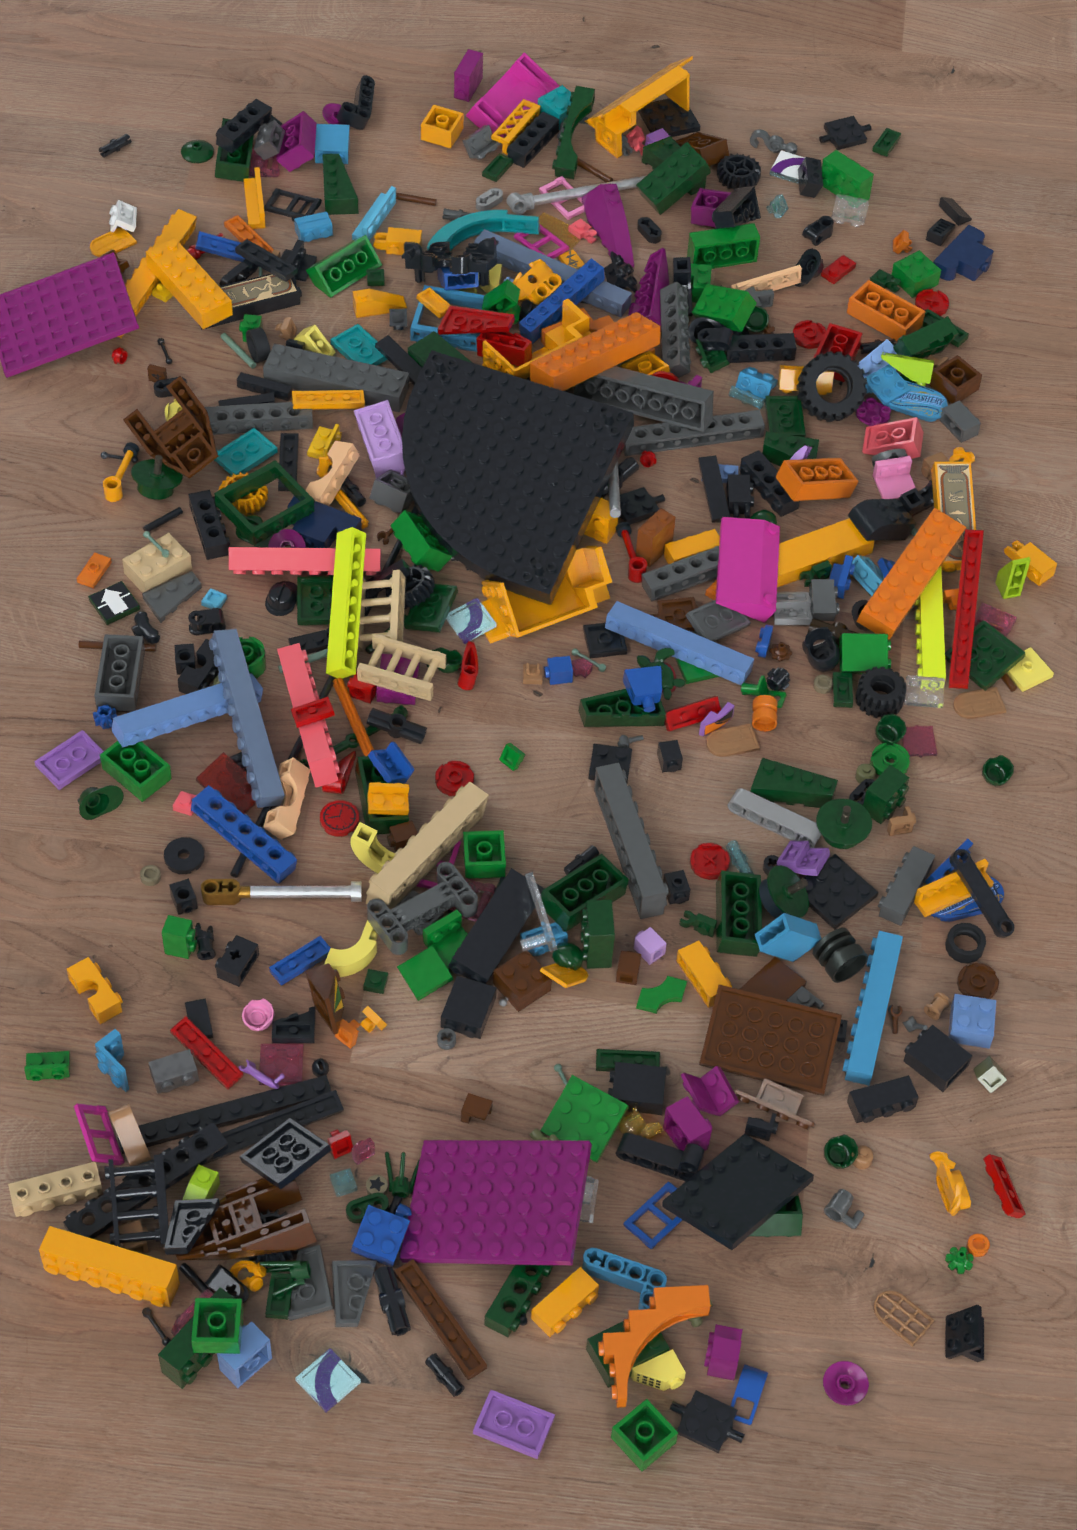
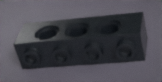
M258 99L249 103L246 108L239 111L234 118L228 120L222 128L217 130L216 145L230 153L235 152L259 131L261 125L271 121L272 107Z
M545 112L536 117L530 126H527L525 131L518 135L512 144H509L507 153L508 157L513 159V163L525 168L559 132V119Z
M794 333L733 335L730 348L725 351L729 363L795 360L797 347Z
M760 450L741 458V474L750 475V482H753V488H756L761 497L770 504L774 512H777L782 517L799 509L800 501H793L776 479L778 471Z
M210 489L188 494L189 506L206 560L228 556V548L231 547L228 536L225 537L224 535L226 534L224 523H220L222 517L220 510H216L215 496L212 497Z

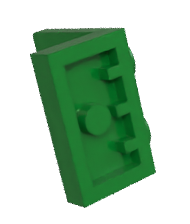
M455 910L423 929V943L427 948L433 945L448 970H450L448 965L452 957L468 935L462 927V915L460 912Z

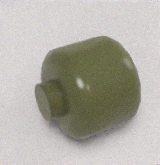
M861 764L856 770L855 778L858 783L865 779L874 780L876 770L870 764Z

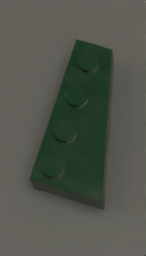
M671 136L643 147L642 162L645 165H651L654 170L678 150L680 146ZM707 176L687 193L694 195L698 193L700 188L705 189Z
M323 154L325 212L327 211L328 215L359 214L358 197L340 155Z
M626 689L580 699L578 710L584 727L664 726L666 712L661 699L660 702L654 703V711L645 712L643 705L632 704Z
M762 758L750 792L773 803L774 801L786 802V805L804 804V807L821 808L825 803L834 799L838 780Z

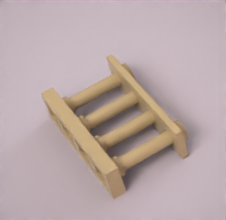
M393 570L392 577L389 580L366 582L363 578L358 638L359 651H363V642L372 641L373 634L403 642L406 577L401 570ZM392 588V595L389 597L365 599L366 589ZM391 606V612L387 615L364 616L365 607ZM390 623V630L388 632L364 634V624Z
M373 634L372 649H375L368 665L359 663L357 668L358 681L431 701L433 697V683L430 682L437 667L446 668V654ZM382 652L393 654L386 670L376 667ZM400 657L411 660L405 675L394 673ZM419 662L429 665L423 680L412 678Z

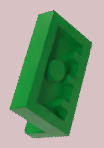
M70 1051L26 1053V1066L24 1067L26 1079L40 1081L42 1079L61 1080L69 1078Z

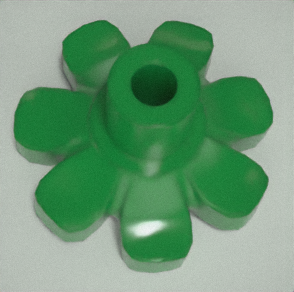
M952 1247L950 1254H946L945 1261L949 1263L948 1268L951 1271L957 1268L958 1274H964L965 1269H972L973 1264L971 1262L974 1257L972 1254H966L967 1248L961 1247L959 1251L956 1247Z

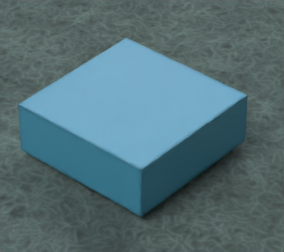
M210 588L202 599L201 605L209 609H221L227 600V595Z

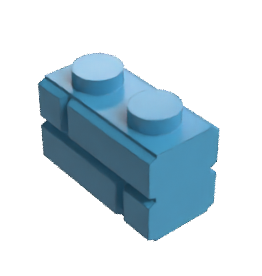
M327 211L294 219L295 232L299 240L310 242L315 239L333 236V225Z

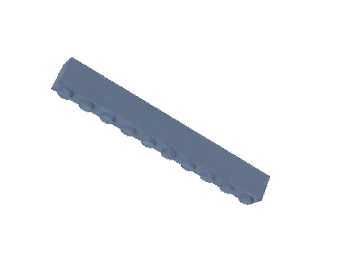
M485 229L474 240V243L479 244L483 239L495 237L499 241V244L496 246L497 264H502L503 267L517 273L521 272L522 275L531 269L529 263L538 259H542L554 273L561 277V285L578 271L576 268ZM528 276L529 278L537 281L534 276ZM603 281L582 301L622 317L631 305L632 293Z
M237 629L214 631L212 638L209 640V647L214 653V665L219 670L218 679L223 685V697L228 702V714L232 716L233 732L238 737L237 746L242 752V764L247 769V781L249 784L251 783L252 799L256 801L257 808L280 806L285 795Z

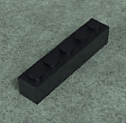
M240 372L237 378V387L260 394L274 393L275 398L289 401L292 396V386L242 372Z
M274 393L218 400L219 406L275 403Z
M400 559L367 581L389 580L392 577L393 570H401L404 576L410 573L408 564L403 559ZM385 588L366 589L365 599L371 598Z

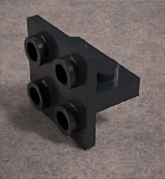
M298 239L293 249H285L281 256V259L297 267L298 274L295 275V279L304 282L309 277L306 269L317 261L316 256L306 254L304 241Z
M613 251L610 252L612 263L604 268L607 282L622 289L629 287L635 293L637 291V280L633 275V267L629 263L626 264L621 255H617Z
M974 1305L946 1316V1358L952 1359L963 1355L976 1362L984 1360V1317H982L981 1306Z

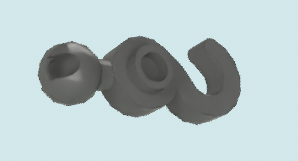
M761 129L755 130L750 137V143L754 148H757L759 144L757 137H760L771 152L778 153L781 150L792 154L797 152V145L795 143L789 142L785 144L780 136L774 135L770 137L766 131Z

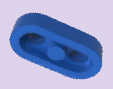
M766 624L765 628L761 627L759 638L762 640L757 642L755 650L758 653V657L766 658L773 625Z

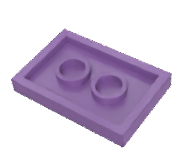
M82 730L34 762L35 766L60 790L100 764V754L104 751Z
M490 1390L473 1429V1434L538 1459L555 1419V1414Z

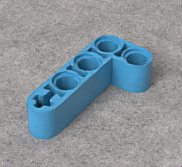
M589 1248L584 1252L582 1268L588 1275L641 1293L639 1310L649 1309V1306L644 1302L649 1301V1296L653 1295L654 1288L666 1287L667 1277L661 1270L598 1248ZM610 1267H616V1268H618L619 1270H618V1271H611L609 1268H610ZM637 1274L640 1278L634 1279L630 1275ZM656 1281L659 1282L661 1285L654 1286L652 1285V1282Z

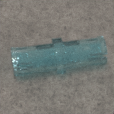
M735 386L731 387L728 394L730 397L742 401L743 404L752 405L760 410L765 403V399L751 394V391H744Z
M736 840L730 841L726 845V849L731 855L732 864L736 866L740 873L754 874L747 862L748 858L741 851Z

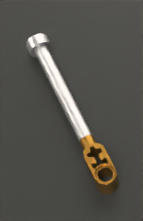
M207 879L201 884L202 900L207 905H236L240 902L241 898H351V902H361L362 882L351 881V886H240L239 882L235 879Z

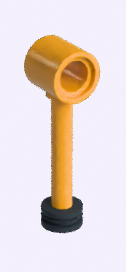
M129 442L125 445L123 450L125 456L116 475L109 476L103 481L104 495L107 501L117 502L123 497L121 480L131 458L137 456L140 450L135 443Z

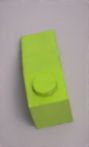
M882 352L881 358L910 380L915 381L917 385L926 386V383L930 384L934 360Z
M1030 557L1012 560L998 571L995 583L1003 599L1021 596L1031 561Z
M198 1165L188 1183L182 1200L213 1199L220 1186L219 1172Z

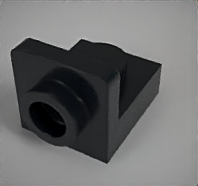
M772 1113L770 1123L761 1118L748 1117L744 1134L770 1141L771 1134L776 1135L779 1124V1122L775 1121L777 1114Z

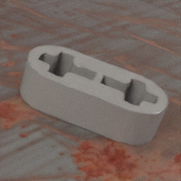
M492 188L476 198V209L478 211H486L497 206L503 200V191L499 188Z

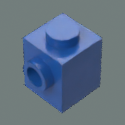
M570 656L547 658V666H544L545 678L549 679L550 685L573 682V667Z

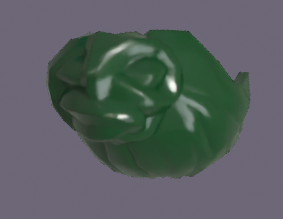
M442 647L432 650L446 654V668L437 667L439 671L449 674L456 672L461 667L463 658L457 650L449 651Z

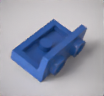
M846 555L843 565L833 564L830 579H834V586L838 588L837 598L844 599L846 590L850 589L851 579L849 577L854 574L855 564H852L853 556Z
M391 742L383 750H371L368 755L387 783L404 784L414 772L413 766L396 742Z

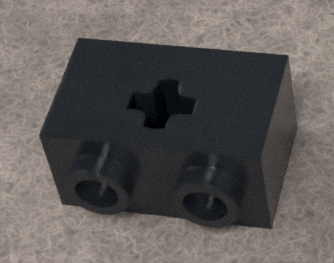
M805 157L798 168L800 195L815 198L823 187L821 160Z
M236 935L233 941L228 942L224 955L216 961L217 978L240 987L259 956L258 944Z

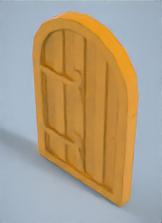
M118 227L114 233L110 231L92 240L90 251L93 255L100 257L111 249L118 253L137 244V241L127 230Z
M554 963L540 969V972L564 988L583 983L589 977L588 972L582 967L574 970L573 967H562Z

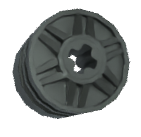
M839 928L828 933L816 944L812 953L820 965L825 967V971L835 983L843 982L853 977L868 961V955L859 944H855L856 940L851 936L847 928Z

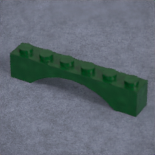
M576 86L575 91L571 92V105H568L566 113L568 118L564 119V132H561L559 139L561 144L556 149L557 160L554 159L552 165L556 177L563 176L567 179H575L578 156L573 149L571 140L579 122L592 112L595 101V89Z

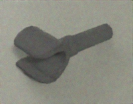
M621 735L617 744L618 747L629 748V743L641 741L644 738L643 735L632 738Z
M910 1016L909 1020L902 1022L908 1032H912L915 1029H928L927 1025L917 1023L913 1016Z

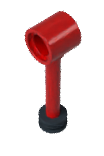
M621 522L616 526V531L619 537H623L630 558L628 579L634 583L642 582V574L647 572V561L642 557L636 556L630 538L632 532L630 524L628 522Z

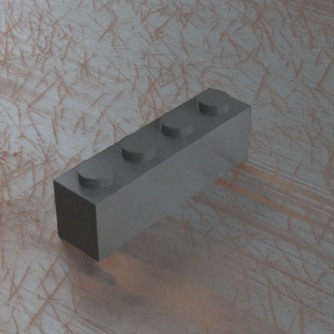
M915 846L912 847L910 853H905L902 859L903 866H898L894 874L895 881H890L886 889L887 896H882L878 904V907L881 908L879 917L897 925H902L915 900L917 889L922 887L933 866L935 855Z

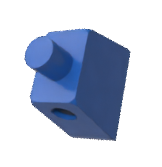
M661 666L625 669L623 683L632 704L643 705L645 712L654 711V703L660 702L662 695Z

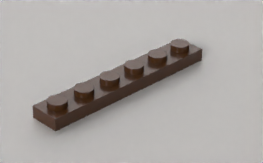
M414 1259L394 1270L395 1276L467 1380L486 1370L487 1364Z

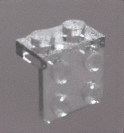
M837 194L831 219H834L836 223L844 224V222H849L852 226L860 227L865 223L869 200Z

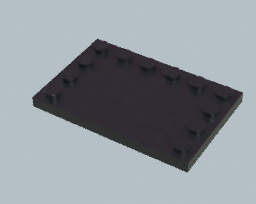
M743 1134L666 1197L662 1202V1207L725 1247L733 1250L813 1182L814 1174L752 1137Z

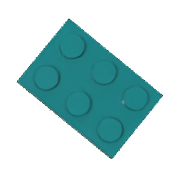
M359 324L330 339L331 345L348 360L376 366L388 360L375 348V343L378 341Z
M253 428L218 450L219 457L214 461L230 475H233V473L238 475L240 472L245 474L278 453V448L258 430Z

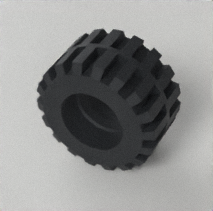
M873 667L872 670H866L859 679L856 692V703L860 706V710L862 712L866 711L868 716L873 715V718H882L888 714H898L899 710L903 707L907 690L904 678L902 676L899 677L900 673L897 671L893 672L891 668L885 669V667H880V669ZM875 691H882L887 694H879Z

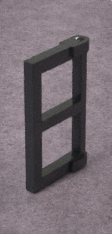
M276 188L264 206V211L299 218L313 215L321 205L322 200ZM280 195L293 198L286 210L272 207ZM299 200L313 203L306 214L292 211Z

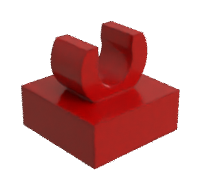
M338 1129L330 1132L331 1137L327 1140L334 1159L354 1151L351 1135L347 1130L341 1133Z

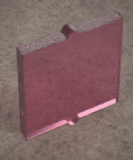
M915 725V727H906L907 730L902 741L903 747L908 751L909 756H919L920 758L923 756H937L933 726Z

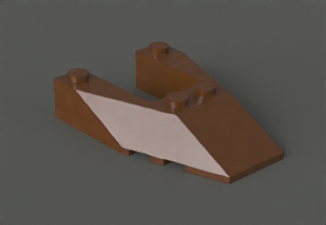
M179 376L166 386L182 407V410L156 430L152 428L138 409L123 420L149 456L153 458L156 455L162 456L163 464L190 479L219 456L208 412L183 378Z
M261 1178L227 1191L225 1193L226 1197L219 1201L220 1206L188 1254H176L177 1260H231L296 1250L317 1242L305 1208L262 1224L259 1211L264 1215L267 1209L272 1212L303 1200L296 1179L281 1190L265 1178Z

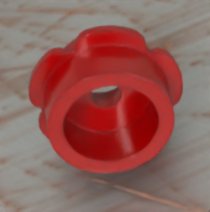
M118 347L112 352V359L115 364H124L126 362L128 354L123 348Z
M645 450L641 453L640 462L644 467L649 468L656 464V455L652 451L647 452Z

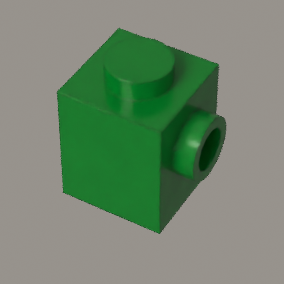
M244 315V319L240 321L239 331L243 335V342H247L246 332L248 330L258 327L263 329L262 316Z

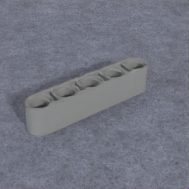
M742 788L736 790L727 805L732 813L789 840L809 841L810 848H814L821 836L816 822Z

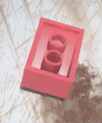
M918 418L866 427L863 454L877 455L892 449H905L911 459L920 457L924 432Z

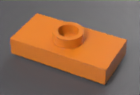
M94 552L76 578L77 583L94 589L112 563L111 558Z

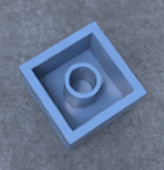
M954 994L950 1009L948 1037L957 1044L990 1049L994 1037L996 1000Z
M252 1321L248 1325H243L240 1354L217 1353L219 1370L239 1388L272 1359L270 1339Z

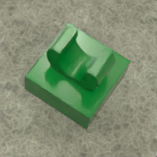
M508 743L505 745L499 760L514 771L518 769L526 754L512 743Z

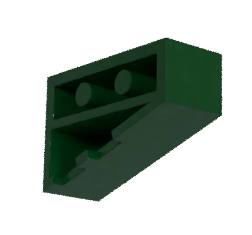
M947 316L909 335L901 336L893 348L898 355L925 358L943 352L957 336L958 331Z
M766 431L762 454L770 463L781 467L783 461L790 460L800 448L811 446L812 449L807 459H816L819 439Z

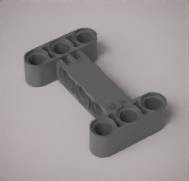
M442 862L438 865V885L391 910L381 899H372L368 902L367 920L393 954L402 955L407 951V931L454 906L464 917H472L477 913L478 897L452 863Z

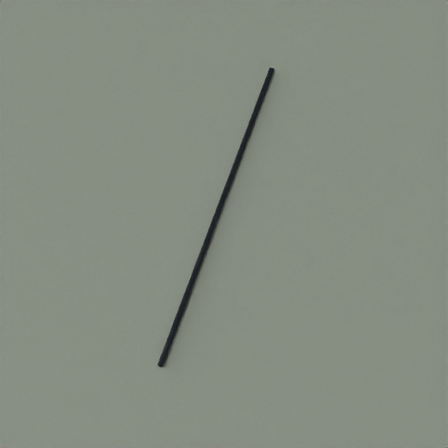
M414 506L411 513L418 515L416 506ZM397 540L382 571L394 564L403 545L400 540ZM379 593L372 596L371 598H377ZM372 606L365 607L364 616H368ZM329 675L319 695V699L328 697L334 684L333 680L337 678ZM299 735L288 759L293 757L297 759L303 747L301 735ZM273 806L263 807L255 823L257 826L263 827L267 812ZM240 853L230 873L235 878L238 877L247 859L244 854Z

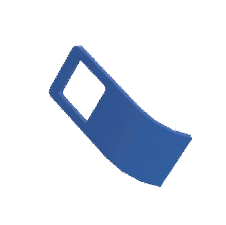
M744 1364L731 1407L734 1408L737 1397L754 1402V1407L750 1419L736 1415L734 1420L747 1425L752 1424L768 1372Z

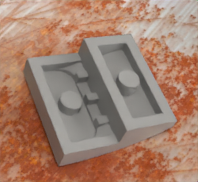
M777 592L776 611L773 613L774 625H810L812 614L809 592Z

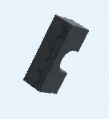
M932 480L920 491L913 488L900 495L898 500L911 516L934 506Z
M208 639L204 640L196 652L197 662L203 667L194 669L186 666L177 680L179 692L189 694L207 688L212 680L218 676L219 670L214 665L213 650H210Z

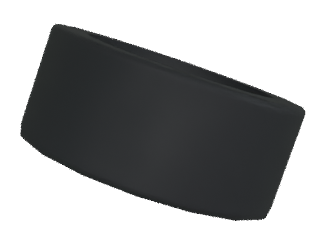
M261 327L248 330L246 332V341L251 357L256 363L267 360L271 350L264 330Z
M971 923L956 924L947 935L945 942L946 951L950 957L958 962H975L984 952L986 936L976 925ZM960 935L969 936L977 942V949L972 951L960 949L955 945L954 938Z

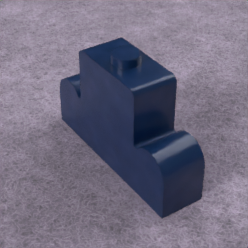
M968 225L933 261L941 269V279L946 281L954 280L958 273L971 281H976L983 272H987L994 251L983 245L985 234L981 230Z
M294 496L288 504L287 508H290L291 506L299 503L300 501ZM314 501L315 512L293 524L294 527L292 528V530L297 531L303 537L306 548H330L337 538L338 532L351 527L362 531V523L359 517Z

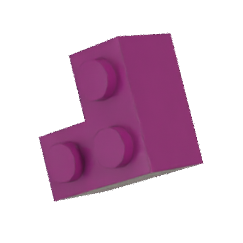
M716 1324L714 1332L709 1333L704 1366L708 1367V1376L734 1381L739 1361L743 1329Z

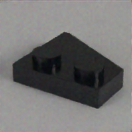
M310 1007L308 1012L301 1015L294 1013L287 1018L273 1021L272 1044L315 1043L316 1008Z

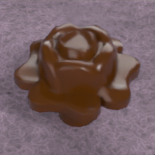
M783 642L772 644V648L769 649L772 659L778 661L789 660L792 655L790 646L785 645Z

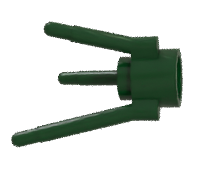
M385 1152L389 1192H392L393 1197L407 1198L409 1194H413L420 1159L409 1182L408 1178L404 1177L406 1153L402 1152L399 1176L393 1180L389 1152Z
M308 1260L260 1262L261 1266H284L266 1268V1273L290 1271L291 1278L296 1279V1281L273 1291V1296L295 1286L305 1284V1279L311 1278V1268Z

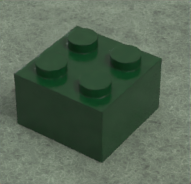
M889 765L867 788L863 806L867 809L871 818L879 824H882L886 819L889 820L897 807H902L906 801L905 794L909 789L908 782L910 777L892 765Z

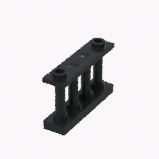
M163 1154L154 1155L153 1162H149L146 1165L115 1168L113 1159H108L109 1166H104L105 1180L110 1179L114 1233H109L110 1244L120 1247V1243L156 1240V1242H160L161 1248L165 1247L169 1225ZM146 1173L155 1175V1184H151V1186L115 1190L114 1177ZM149 1195L157 1198V1206H153L152 1209L117 1212L116 1199ZM153 1217L154 1220L158 1219L159 1228H155V1231L119 1234L118 1221Z

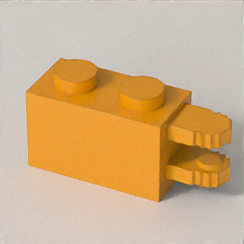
M388 227L387 233L377 232L373 242L374 248L386 250V254L402 255L404 254L405 242H415L422 246V230Z
M1015 540L1012 543V547L1007 546L1004 549L1005 555L1011 560L1030 557L1031 561L1026 576L1038 586L1054 576L1057 563L1031 542L1023 545L1018 540Z

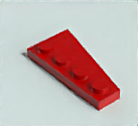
M449 306L437 330L439 335L509 332L515 321V316L508 313Z

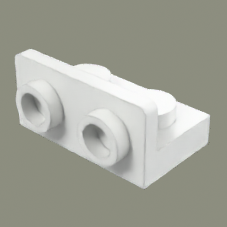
M118 200L116 205H112L109 212L111 215L109 220L111 225L110 231L114 233L117 226L124 230L134 232L136 228L137 207Z

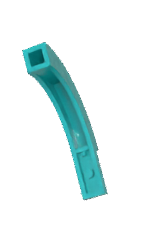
M486 210L464 215L449 222L437 231L429 241L427 250H429L432 243L449 242L451 251L462 241L481 234L484 229L490 232L539 234V217L508 214V210Z

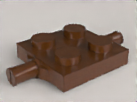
M694 597L657 601L658 614L650 615L687 631H695L685 616L687 612L698 608Z

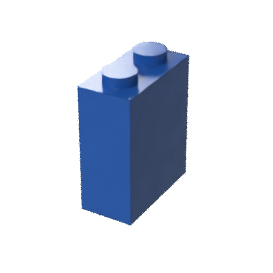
M441 267L437 270L438 280L444 290L479 287L477 272L452 274L450 267Z

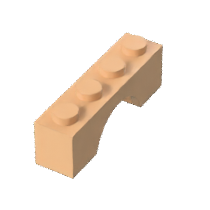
M334 442L327 454L332 462L331 470L323 478L310 482L305 490L314 501L330 506L333 502V499L360 456L353 443Z
M294 757L280 763L278 774L285 795L283 806L276 807L267 812L263 827L280 840L292 836L297 829L296 825L301 813L300 809L305 797L306 785L309 781L310 769Z

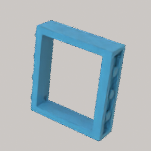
M424 285L423 291L430 287L451 305L482 310L484 295L457 290H444V288ZM421 302L418 303L410 328V341L418 342L433 331L438 334L437 327L419 325L425 308ZM480 333L439 335L454 348L477 352L476 338Z

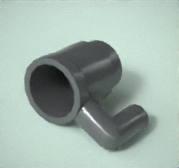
M839 1189L824 1208V1213L830 1219L836 1222H843L851 1229H856L864 1217V1213L860 1210L856 1211L853 1218L847 1215L854 1197L844 1189Z

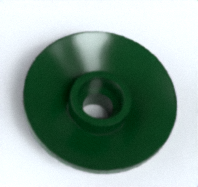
M192 140L182 146L181 155L184 160L190 163H204L213 157L214 148L207 141Z

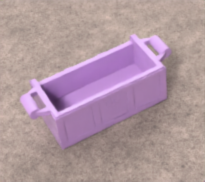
M386 400L354 410L357 425L372 463L375 477L377 478L389 470L401 473L404 476L405 466L402 437L389 401Z

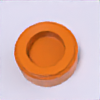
M973 1234L967 1242L968 1252L975 1257L985 1256L990 1247L988 1238L983 1234Z

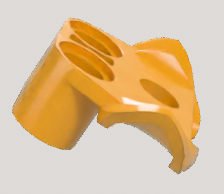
M542 259L529 263L531 269L523 276L519 272L512 282L520 289L518 300L526 298L539 305L561 285V277L554 273ZM528 276H534L537 282L530 283L528 281Z
M937 1151L929 1155L930 1159L937 1166V1186L947 1212L955 1216L960 1210L969 1209L971 1207V1200L960 1170L950 1171V1169H954L956 1163L951 1161L945 1152Z

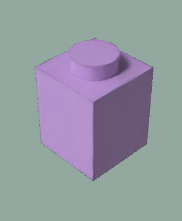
M649 927L645 931L642 930L637 933L633 949L641 954V957L650 965L665 955L667 943Z

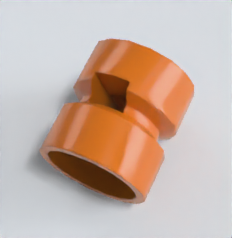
M760 695L754 698L752 703V726L756 730L766 732L777 727L778 702L774 697Z

